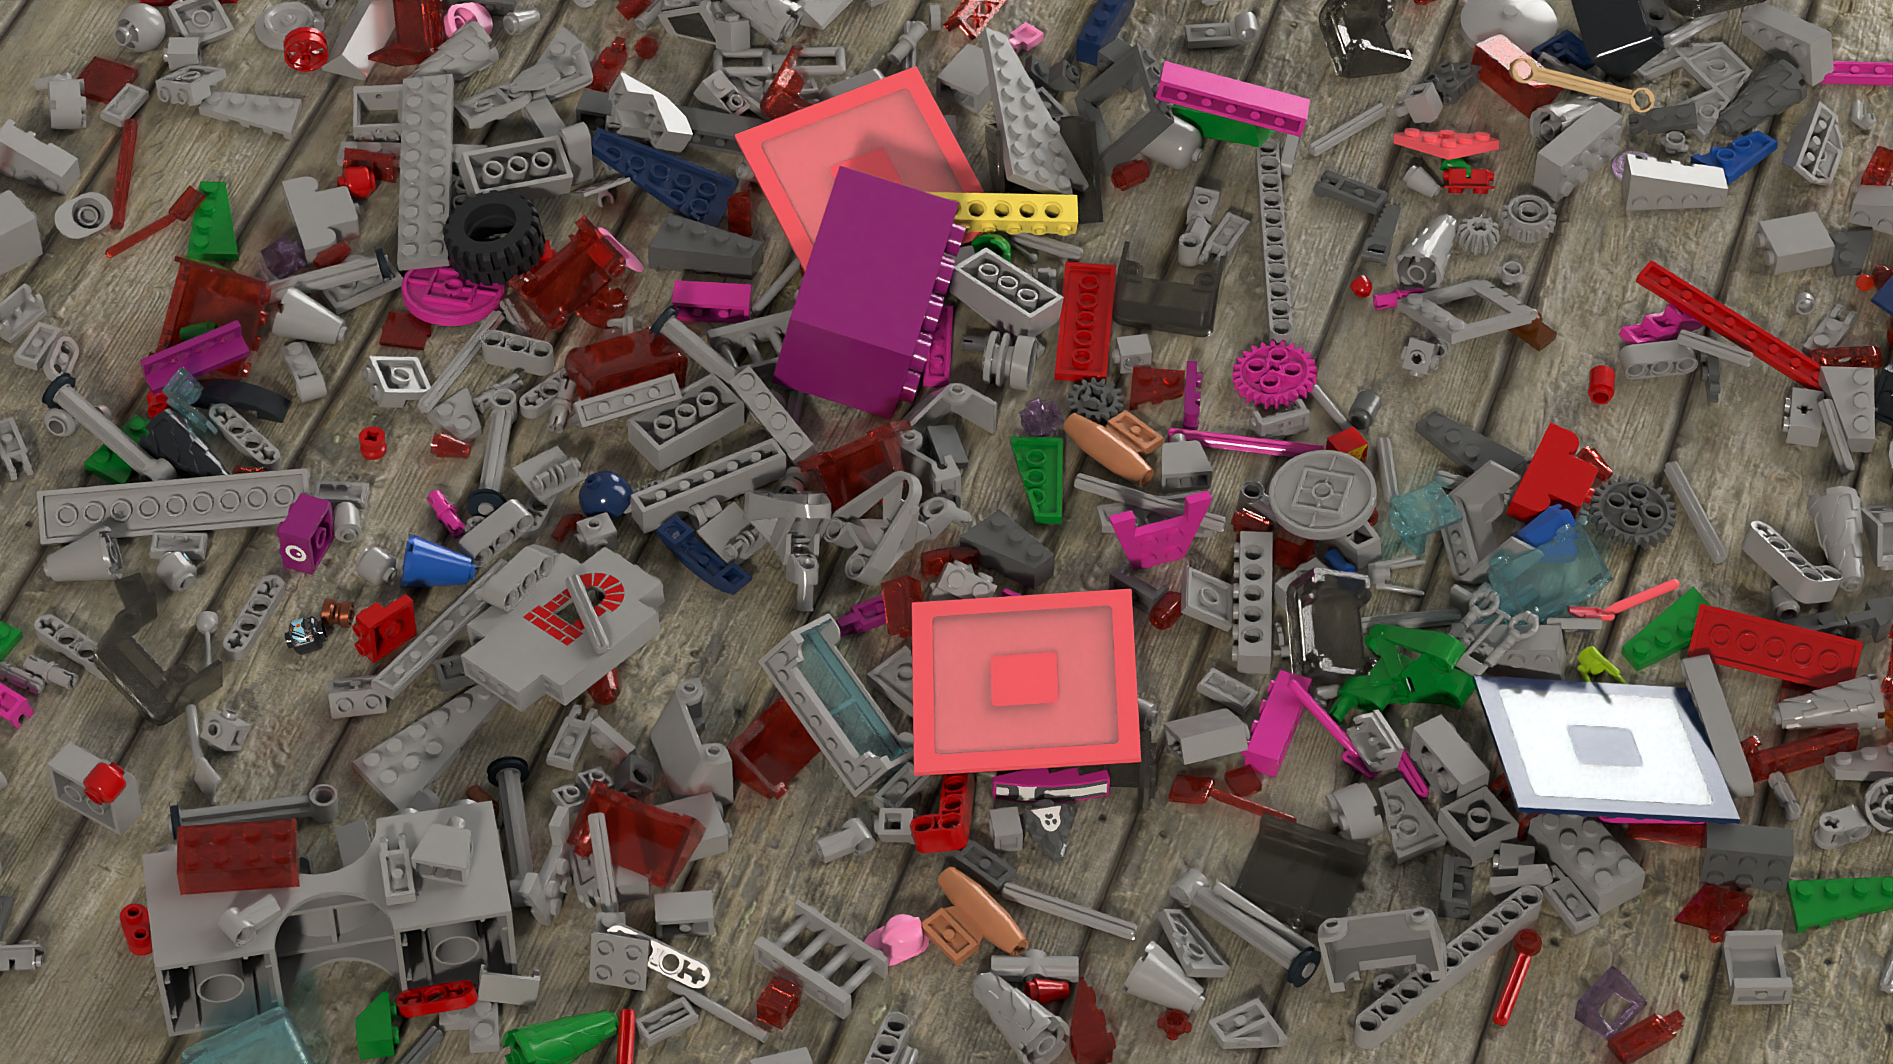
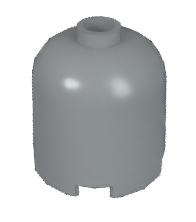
M1173 115L1175 122L1141 150L1140 154L1172 169L1183 170L1188 168L1193 161L1197 163L1203 154V149L1201 148L1202 136L1196 127Z

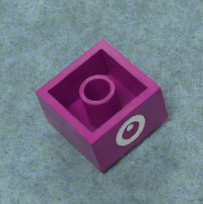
M301 493L296 502L290 505L284 522L281 521L277 528V537H279L280 542L279 553L282 555L283 567L311 575L315 573L335 538L331 501Z

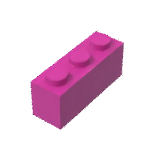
M675 280L672 304H674V310L680 309L676 318L679 321L732 324L750 320L752 307V284Z

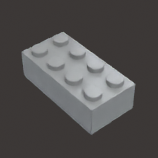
M1598 102L1537 153L1532 189L1555 203L1564 196L1567 197L1573 188L1579 183H1584L1588 176L1594 171H1598L1609 158L1612 159L1619 151L1618 143L1622 133L1623 116Z
M559 135L462 152L459 171L470 199L476 197V194L481 192L483 194L490 193V190H497L498 192H503V190L511 191L513 195L518 193L528 200L570 193L573 181V174Z
M988 248L982 249L956 265L953 269L949 286L951 294L1017 337L1019 335L1035 337L1059 322L1064 297Z
M714 373L680 390L681 400L644 410L627 420L628 441L659 472L745 425L744 402Z
M1542 813L1530 819L1527 841L1532 846H1535V850L1550 866L1555 864L1566 877L1570 878L1599 916L1642 894L1645 871L1595 816L1582 817L1579 815Z

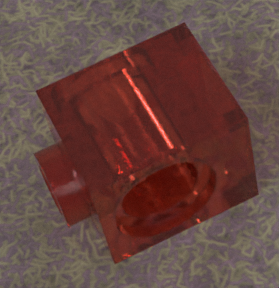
M774 976L756 1001L757 1018L783 1030L800 1006V988L790 981H783Z

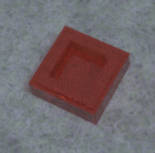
M1251 765L1225 772L1224 779L1235 799L1262 790V784Z

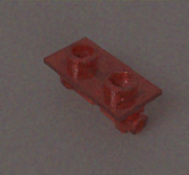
M749 188L727 197L728 231L736 232L738 235L748 238L753 235L751 227L752 201L750 200Z

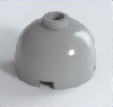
M1892 776L1880 778L1872 783L1864 793L1862 802L1864 815L1869 823L1879 831L1893 834Z

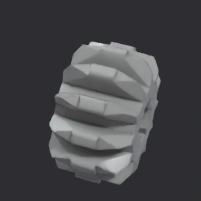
M1482 214L1479 217L1470 215L1469 219H1463L1456 234L1459 247L1464 248L1465 253L1473 252L1475 256L1477 253L1486 256L1488 251L1494 252L1500 239L1498 223L1492 222L1491 217L1483 218Z

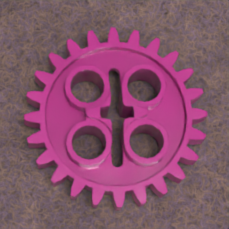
M1271 340L1270 346H1266L1265 343L1261 342V348H1256L1252 345L1251 353L1243 351V358H1236L1237 364L1233 365L1232 372L1234 389L1238 390L1239 397L1245 396L1246 403L1254 400L1255 407L1263 403L1265 409H1268L1270 404L1274 405L1276 410H1278L1280 404H1284L1286 408H1289L1290 401L1295 403L1298 397L1306 399L1307 392H1313V385L1317 383L1315 359H1311L1310 352L1304 353V347L1295 349V343L1285 346V341L1282 340L1279 345H1275L1274 340Z

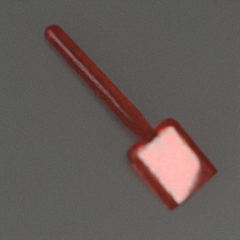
M189 186L168 211L169 215L160 218L109 247L105 251L106 256L112 258L169 226L176 219L186 221L207 196Z
M1178 774L1169 793V802L1202 805L1208 801L1210 796L1222 803L1290 827L1294 826L1297 822L1294 816L1225 791L1213 789L1215 781L1211 777Z

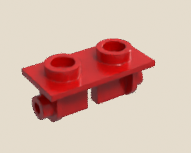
M1448 168V171L1443 170V181H1447V186L1444 185L1442 188H1448V193H1463V189H1473V194H1488V189H1495V186H1489V181H1494V171H1489V169H1471V178H1466V169Z

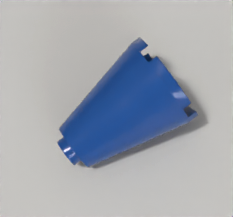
M409 534L403 559V577L400 579V587L418 588L467 585L468 580L474 579L476 564H471V558L419 536Z

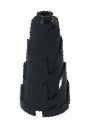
M170 408L160 412L145 427L149 431L147 438L141 434L140 447L154 459H166L174 467L175 471L185 478L231 475L219 461L218 457L209 449L208 444L193 429L190 422L175 408L174 412Z

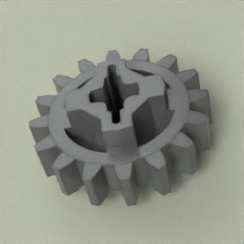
M1092 378L1090 383L1083 379L1081 380V386L1074 384L1073 391L1068 392L1067 409H1070L1069 415L1076 413L1097 424L1103 422L1107 425L1108 420L1123 412L1124 396H1121V389H1115V383L1113 382L1108 385L1105 384V379L1096 382V379Z

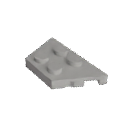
M561 27L534 66L544 63L551 64L560 73L561 79L580 72L578 61L575 55L571 54V49L575 45L583 43L566 28ZM583 44L590 67L592 68L596 63V54Z

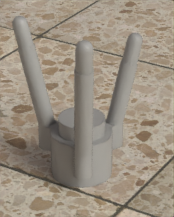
M1409 555L1387 561L1367 563L1368 584H1375L1376 590H1390L1424 596L1423 591L1385 584V581H1390V570L1423 565L1427 561L1426 559L1415 560L1416 555Z

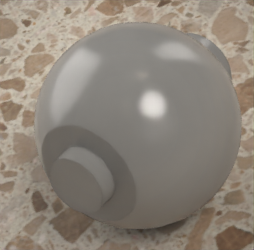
M144 3L130 5L120 13L117 19L116 28L113 32L114 39L120 46H125L132 51L148 52L162 42L166 30L165 21L161 13L151 5Z

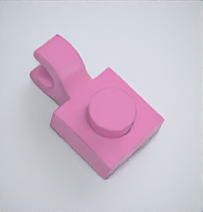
M1025 22L1010 33L1009 42L1016 55H1018L1021 49L1028 52L1044 40V33Z

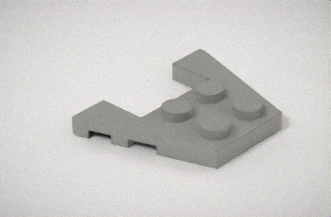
M557 806L549 823L552 846L539 875L527 872L518 891L519 896L525 898L524 903L532 907L531 913L538 923L551 926L554 917L559 915L564 894L569 893L572 884V878L570 877L569 808Z

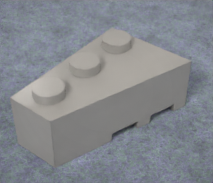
M8 119L0 128V174L48 189L51 192L66 195L81 177L78 158L51 142L48 145L42 143L35 138V133L30 130L28 133L23 132L15 127L16 122Z

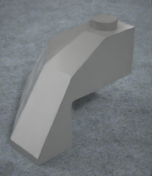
M620 73L609 90L608 100L612 102L611 116H606L605 130L673 156L681 153L693 136L686 116L663 94L625 73ZM602 161L609 179L623 177L622 174Z

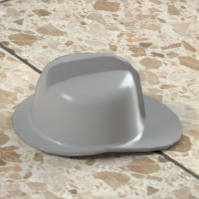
M88 192L59 206L55 212L54 222L62 235L72 239H81L105 228L113 217V208L111 202L104 195Z

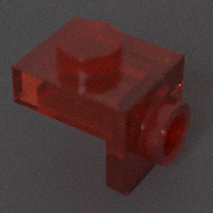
M1280 537L1273 541L1272 563L1291 571L1296 570L1300 564L1307 563L1316 556L1313 539H1307L1302 545Z

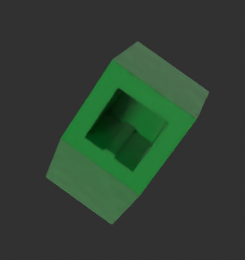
M383 991L355 1018L359 1060L395 1056L394 1044H399L400 1041L398 1026H392V1020H397L396 1002H390L388 991Z

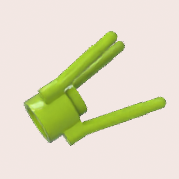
M1589 646L1578 655V661L1581 665L1577 667V670L1582 675L1584 682H1591L1588 673L1597 675L1605 669L1618 683L1628 684L1619 675L1620 671L1604 658L1596 647Z

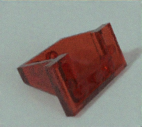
M909 420L888 422L866 432L867 435L832 451L820 452L798 462L801 472L815 471L822 492L827 495L831 502V514H833L836 510L893 472L904 471L898 436L913 429ZM903 480L904 489L907 487L906 480ZM883 498L877 504L883 503Z

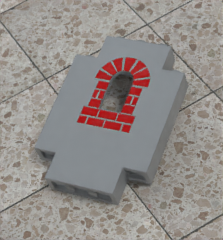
M606 547L582 564L578 560L561 553L553 559L554 565L550 574L513 610L506 612L492 605L467 624L472 647L461 655L464 673L467 677L520 712H523L545 694L566 706L661 632L657 608L665 602L662 582L657 577L644 572L638 565H633L625 560L619 553H614ZM578 575L586 592L595 590L597 599L600 600L604 597L602 602L594 607V611L609 642L610 650L607 653L603 652L599 655L595 652L581 618L571 625L556 615L573 602L566 587L565 580L568 576Z

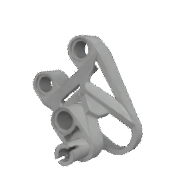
M897 471L836 510L831 515V521L823 537L827 542L846 549L857 545L858 549L846 562V576L865 585L873 586L887 574L905 552L912 550L916 543L920 541L932 542L951 522L960 527H966L967 525L964 522L970 523V512L957 508L953 501L943 497H934L919 504L922 496L920 480L910 473ZM903 480H907L909 484V493L906 500L901 499ZM883 498V519L860 518Z
M759 490L745 491L743 518L748 520L770 542L773 551H777L782 565H785V579L797 584L796 610L813 611L814 585L818 584L819 565L817 559L819 556V542L831 521V502L826 494L816 491H796V494H775ZM791 547H803L804 551H791Z

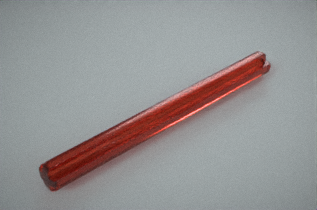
M134 118L125 119L112 199L113 217L110 221V228L112 230H121L124 227L138 130L137 120Z

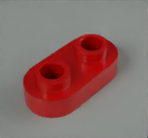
M136 903L125 906L121 910L119 918L130 952L139 956L150 954L153 952L147 908Z

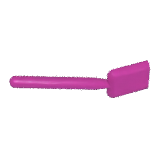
M1296 680L1288 682V688L1329 733L1347 749L1342 754V760L1370 780L1377 776L1381 771L1373 773L1369 771L1347 734Z

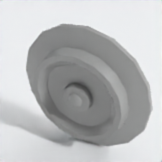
M283 2L269 7L260 14L255 21V34L259 41L268 48L284 51L283 41L290 31L300 27H311L323 33L325 20L320 11L311 5L300 2Z

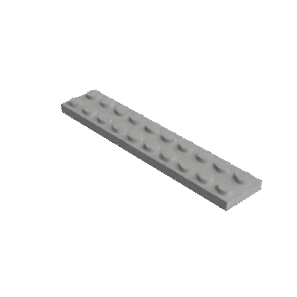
M452 74L403 79L397 253L399 271L450 266V258L443 239V228L449 214H451L454 79Z
M308 468L37 491L40 542L42 546L69 544L106 526L112 530V532L108 533L110 539L150 537L153 535V532L196 533L277 526L281 521L284 522L290 505L296 502L301 493L310 495Z

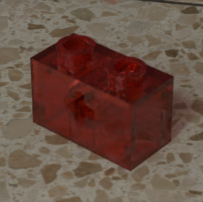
M1877 146L1862 176L1860 186L1892 185V149Z

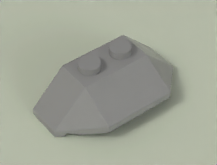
M1818 101L1793 131L1782 163L1803 180L1814 184L1830 186L1843 154L1841 134L1837 126L1839 123L1838 116L1821 101Z

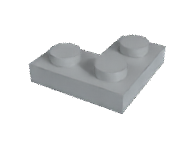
M477 1000L468 1008L439 1013L441 1031L469 1029L470 1053L500 1051L498 1002Z

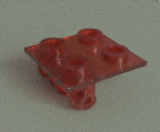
M1705 884L1674 921L1708 930V939L1712 943L1717 944L1718 942H1723L1725 932L1732 931L1743 915L1748 913V903L1753 896Z

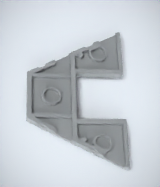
M1723 42L1710 44L1691 43V47H1664L1663 51L1633 72V74L1642 83H1645L1683 66L1707 91L1676 105L1695 103L1698 129L1690 130L1704 142L1718 124L1717 119L1721 112L1735 101L1749 82L1752 70Z

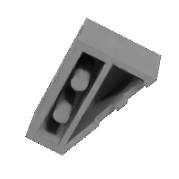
M1861 185L1853 201L1848 222L1893 235L1892 186Z
M1821 366L1818 383L1822 387L1826 399L1833 400L1849 451L1872 453L1875 441L1874 368Z

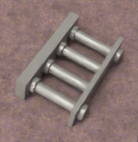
M792 310L708 330L707 344L716 352L721 353L740 372L750 366L762 382L770 381L774 376L783 344L781 338L785 337ZM771 341L778 357L763 361L756 344ZM746 347L753 364L739 367L731 350Z
M798 899L795 902L796 921L775 942H770L760 936L754 942V960L844 1020L851 1013L850 994L872 972H875L884 979L888 976V958L879 949H873L820 914L812 905H806ZM805 927L818 935L797 957L791 956L783 950ZM827 942L840 949L820 971H814L805 965ZM850 957L863 964L843 986H836L828 980Z

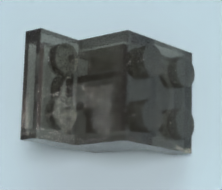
M1140 731L1141 762L1104 764V770L1107 769L1109 774L1110 787L1138 788L1137 810H1148L1149 799H1155L1157 743L1151 742V731Z

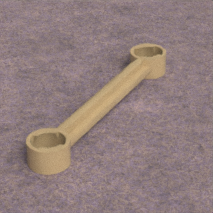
M1517 58L1509 67L1510 76L1516 82L1527 83L1533 80L1625 103L1635 112L1649 111L1655 101L1653 93L1647 88L1636 87L1630 90L1539 67L1528 58ZM1520 61H1526L1531 67L1530 75L1525 79L1518 75L1517 68H1515ZM1643 90L1648 95V103L1644 108L1640 109L1636 105L1633 96L1636 92Z

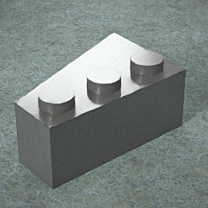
M1000 509L960 535L959 557L964 560L968 558L982 563L983 568L988 570L994 568L1003 572L1004 577L1032 589L1037 588L1054 576L1055 555Z

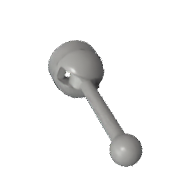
M204 611L197 614L196 626L199 632L205 635V663L203 664V670L209 673L214 669V665L211 663L210 634L217 630L218 615L211 611Z

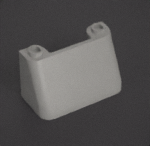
M698 677L683 681L676 687L651 730V743L673 801L712 791L715 802L720 801L723 806L734 803L732 760L728 750L722 744L709 743L701 745L697 731L705 730L701 702L704 692Z
M1416 907L1414 909L1329 918L1319 926L1318 942L1331 993L1346 991V982L1353 977L1355 981L1360 980L1362 970L1416 964L1418 973L1424 972V969L1430 972L1432 980L1447 979V948L1434 912L1431 909Z

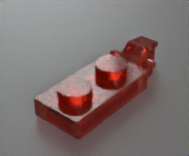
M617 36L612 42V46L606 47L591 69L593 81L585 88L605 93L609 92L626 64L627 47L625 46V38Z
M1678 1009L1665 1017L1654 1013L1609 1039L1607 1047L1622 1064H1632L1676 1037L1677 1031L1684 1026L1683 1021L1685 1017Z

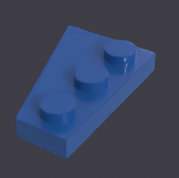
M1756 131L1732 140V145L1724 148L1716 146L1710 149V153L1702 156L1699 153L1692 155L1690 164L1723 168L1726 182L1731 184L1775 151L1778 141L1760 131Z

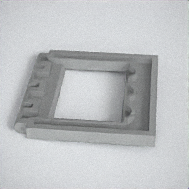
M1472 280L1421 294L1412 293L1405 298L1397 299L1398 310L1451 344L1530 324L1538 315L1537 311L1524 305L1521 301L1486 280ZM1478 294L1508 314L1466 324L1439 307L1438 304Z

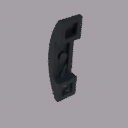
M204 379L191 382L182 401L183 405L208 409L210 403H223L235 408L257 411L258 419L283 423L291 406L290 400L271 390L229 379Z

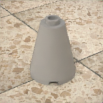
M290 287L281 301V304H283L281 311H277L272 329L274 335L337 345L339 341H344L348 327H345L343 319L297 288Z
M108 526L99 528L48 555L47 561L43 563L46 576L48 578L51 577L54 582L117 580L122 578L123 574L118 573V569L123 568L120 549L116 538L110 539L108 535L112 530Z
M1150 941L1144 950L1146 952L1145 955H1142L1134 965L1124 983L1122 991L1188 1015L1192 1010L1198 1012L1206 997L1202 996L1204 989L1192 977H1187L1184 969L1156 942Z

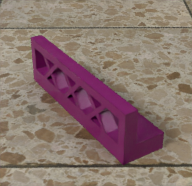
M236 320L140 360L142 375L154 396L250 356V351L242 337L241 325Z

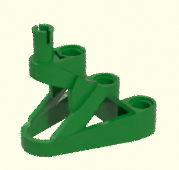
M1383 624L1373 625L1365 636L1364 642L1370 652L1379 658L1378 662L1371 670L1370 675L1351 677L1343 683L1337 692L1338 699L1327 714L1334 722L1336 721L1337 725H1340L1351 707L1367 713H1372L1374 710L1379 709L1382 713L1387 704L1400 703L1401 705H1407L1412 702L1443 704L1455 709H1462L1475 691L1473 677L1464 671L1454 668L1466 652L1465 647L1455 637L1441 632ZM1396 645L1422 655L1413 660L1399 653ZM1408 680L1413 683L1414 692H1411Z

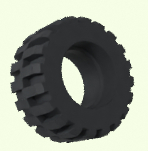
M490 190V193L486 194L481 192L476 194L474 198L470 199L469 197L463 200L461 206L457 205L453 209V215L449 214L443 228V239L452 267L459 273V276L466 280L469 279L470 282L478 285L480 282L485 286H492L493 283L502 285L506 284V281L519 279L520 275L523 273L526 275L531 271L532 266L537 265L545 249V235L537 209L524 196L518 193L513 195L511 191L503 190V192ZM507 233V235L498 240L481 242L492 235Z

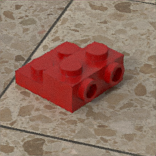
M405 594L397 600L390 602L385 608L376 602L355 616L356 624L352 626L355 635L359 639L355 643L357 652L362 657L366 656L371 662L375 663L417 636L413 600Z

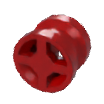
M168 389L154 396L151 391L147 393V410L151 418H154L157 414L168 408L174 412L172 403L173 393L171 390Z
M367 427L359 433L360 452L365 459L377 460L386 454L385 433L381 428Z

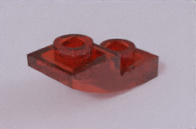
M947 547L921 553V572L925 578L940 575L944 565L948 562L953 564L954 560L966 565L971 564L973 571L979 569V551L974 547Z

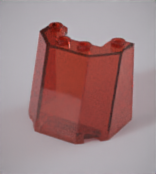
M187 255L175 256L174 261L180 262L179 270L157 349L150 351L148 356L182 343L180 339V329L182 327L209 320L213 323H218L221 327L238 320L241 325L242 337L250 351V356L207 374L228 380L243 381L244 378L249 376L253 352H258L262 337L258 336L260 326L265 327L269 312L265 311V308L272 293V288L269 287L270 281Z

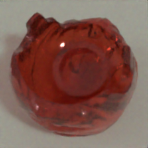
M603 281L593 294L580 299L577 315L594 327L611 329L613 327H608L607 321L623 318L629 301L622 289L619 287L610 289L608 288V282Z

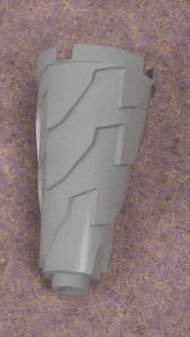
M723 0L739 16L749 19L750 26L768 39L776 48H780L786 43L781 40L784 35L789 39L791 38L803 17L801 11L805 10L802 5L790 0Z
M470 20L456 30L451 38L440 45L438 50L419 65V68L407 78L452 74L454 82L457 80L461 81L478 70L480 72L499 60L496 46L490 49L489 42L492 39L483 27L473 20L471 22Z
M1588 95L1537 108L1538 110L1533 111L1530 117L1529 126L1532 138L1538 137L1541 143L1537 144V146L1543 149L1598 102L1613 111L1617 110L1618 102Z
M1444 214L1434 219L1415 239L1409 242L1395 259L1393 274L1399 285L1401 282L1406 285L1404 290L1421 287L1425 293L1436 290L1441 285L1446 272L1445 268L1451 256L1450 251L1454 245L1453 240L1458 229L1457 220L1452 216Z
M1850 487L1826 488V495L1820 497L1818 491L1809 498L1807 502L1808 514L1814 525L1820 546L1825 552L1829 566L1838 569L1843 574L1839 586L1847 592L1856 591L1863 584V579L1865 578L1862 559L1863 525L1860 493L1857 495L1856 489Z
M1875 673L1864 674L1862 677L1815 690L1810 694L1784 699L1777 703V708L1772 709L1775 725H1780L1781 729L1789 731L1817 728V730L1844 728V730L1872 728L1873 730L1884 728L1885 718L1879 719V713L1885 712L1879 680L1875 679Z
M990 972L981 973L974 979V997L990 1015L992 1021L1017 1054L1018 1060L1021 1063L1050 1064L1062 1053L1067 1045L1063 1037L1066 1034L1070 1038V1029L1060 1016H1055L1038 1002L1033 1001L1017 988H1013L999 975L995 976Z

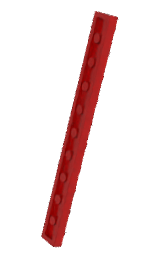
M1652 260L1637 275L1636 283L1742 349L1752 352L1755 357L1809 390L1823 391L1818 383V376L1822 365Z

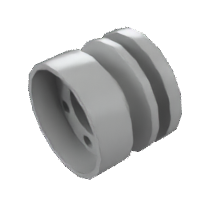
M992 331L983 353V384L992 385L996 374V386L1002 387L1006 376H1009L1011 389L1029 391L1036 362L1037 338L1019 335L1015 345L1011 346L1009 333H1004L1000 344V332Z

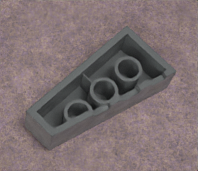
M669 213L648 245L649 268L658 269L659 266L670 267L671 271L681 272V268L696 270V274L706 275L709 272H718L719 276L753 280L763 264L762 242Z

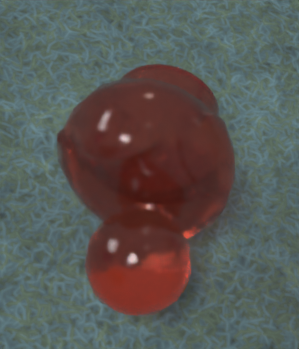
M1879 264L1873 268L1871 276L1868 274L1860 275L1856 280L1857 288L1864 292L1871 290L1875 286L1879 291L1893 275V266L1888 267L1885 264Z

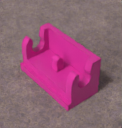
M0 683V716L9 721L14 727L20 728L19 717L23 714L30 719L34 711L26 698Z

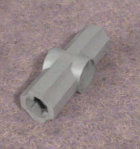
M1037 949L1025 951L1022 956L991 955V973L995 976L999 975L1006 982H1022L1024 985L1027 981H1031L1032 978L1078 982L1079 958L1078 956H1047L1044 951Z

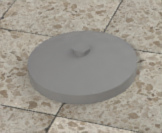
M1469 0L1461 11L1460 32L1471 48L1489 58L1502 61H1514L1517 58L1531 59L1532 49L1556 36L1557 18L1553 9L1544 0Z

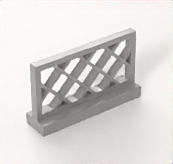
M675 373L574 402L573 406L576 413L567 420L569 427L580 425V428L583 429L681 400L682 395Z

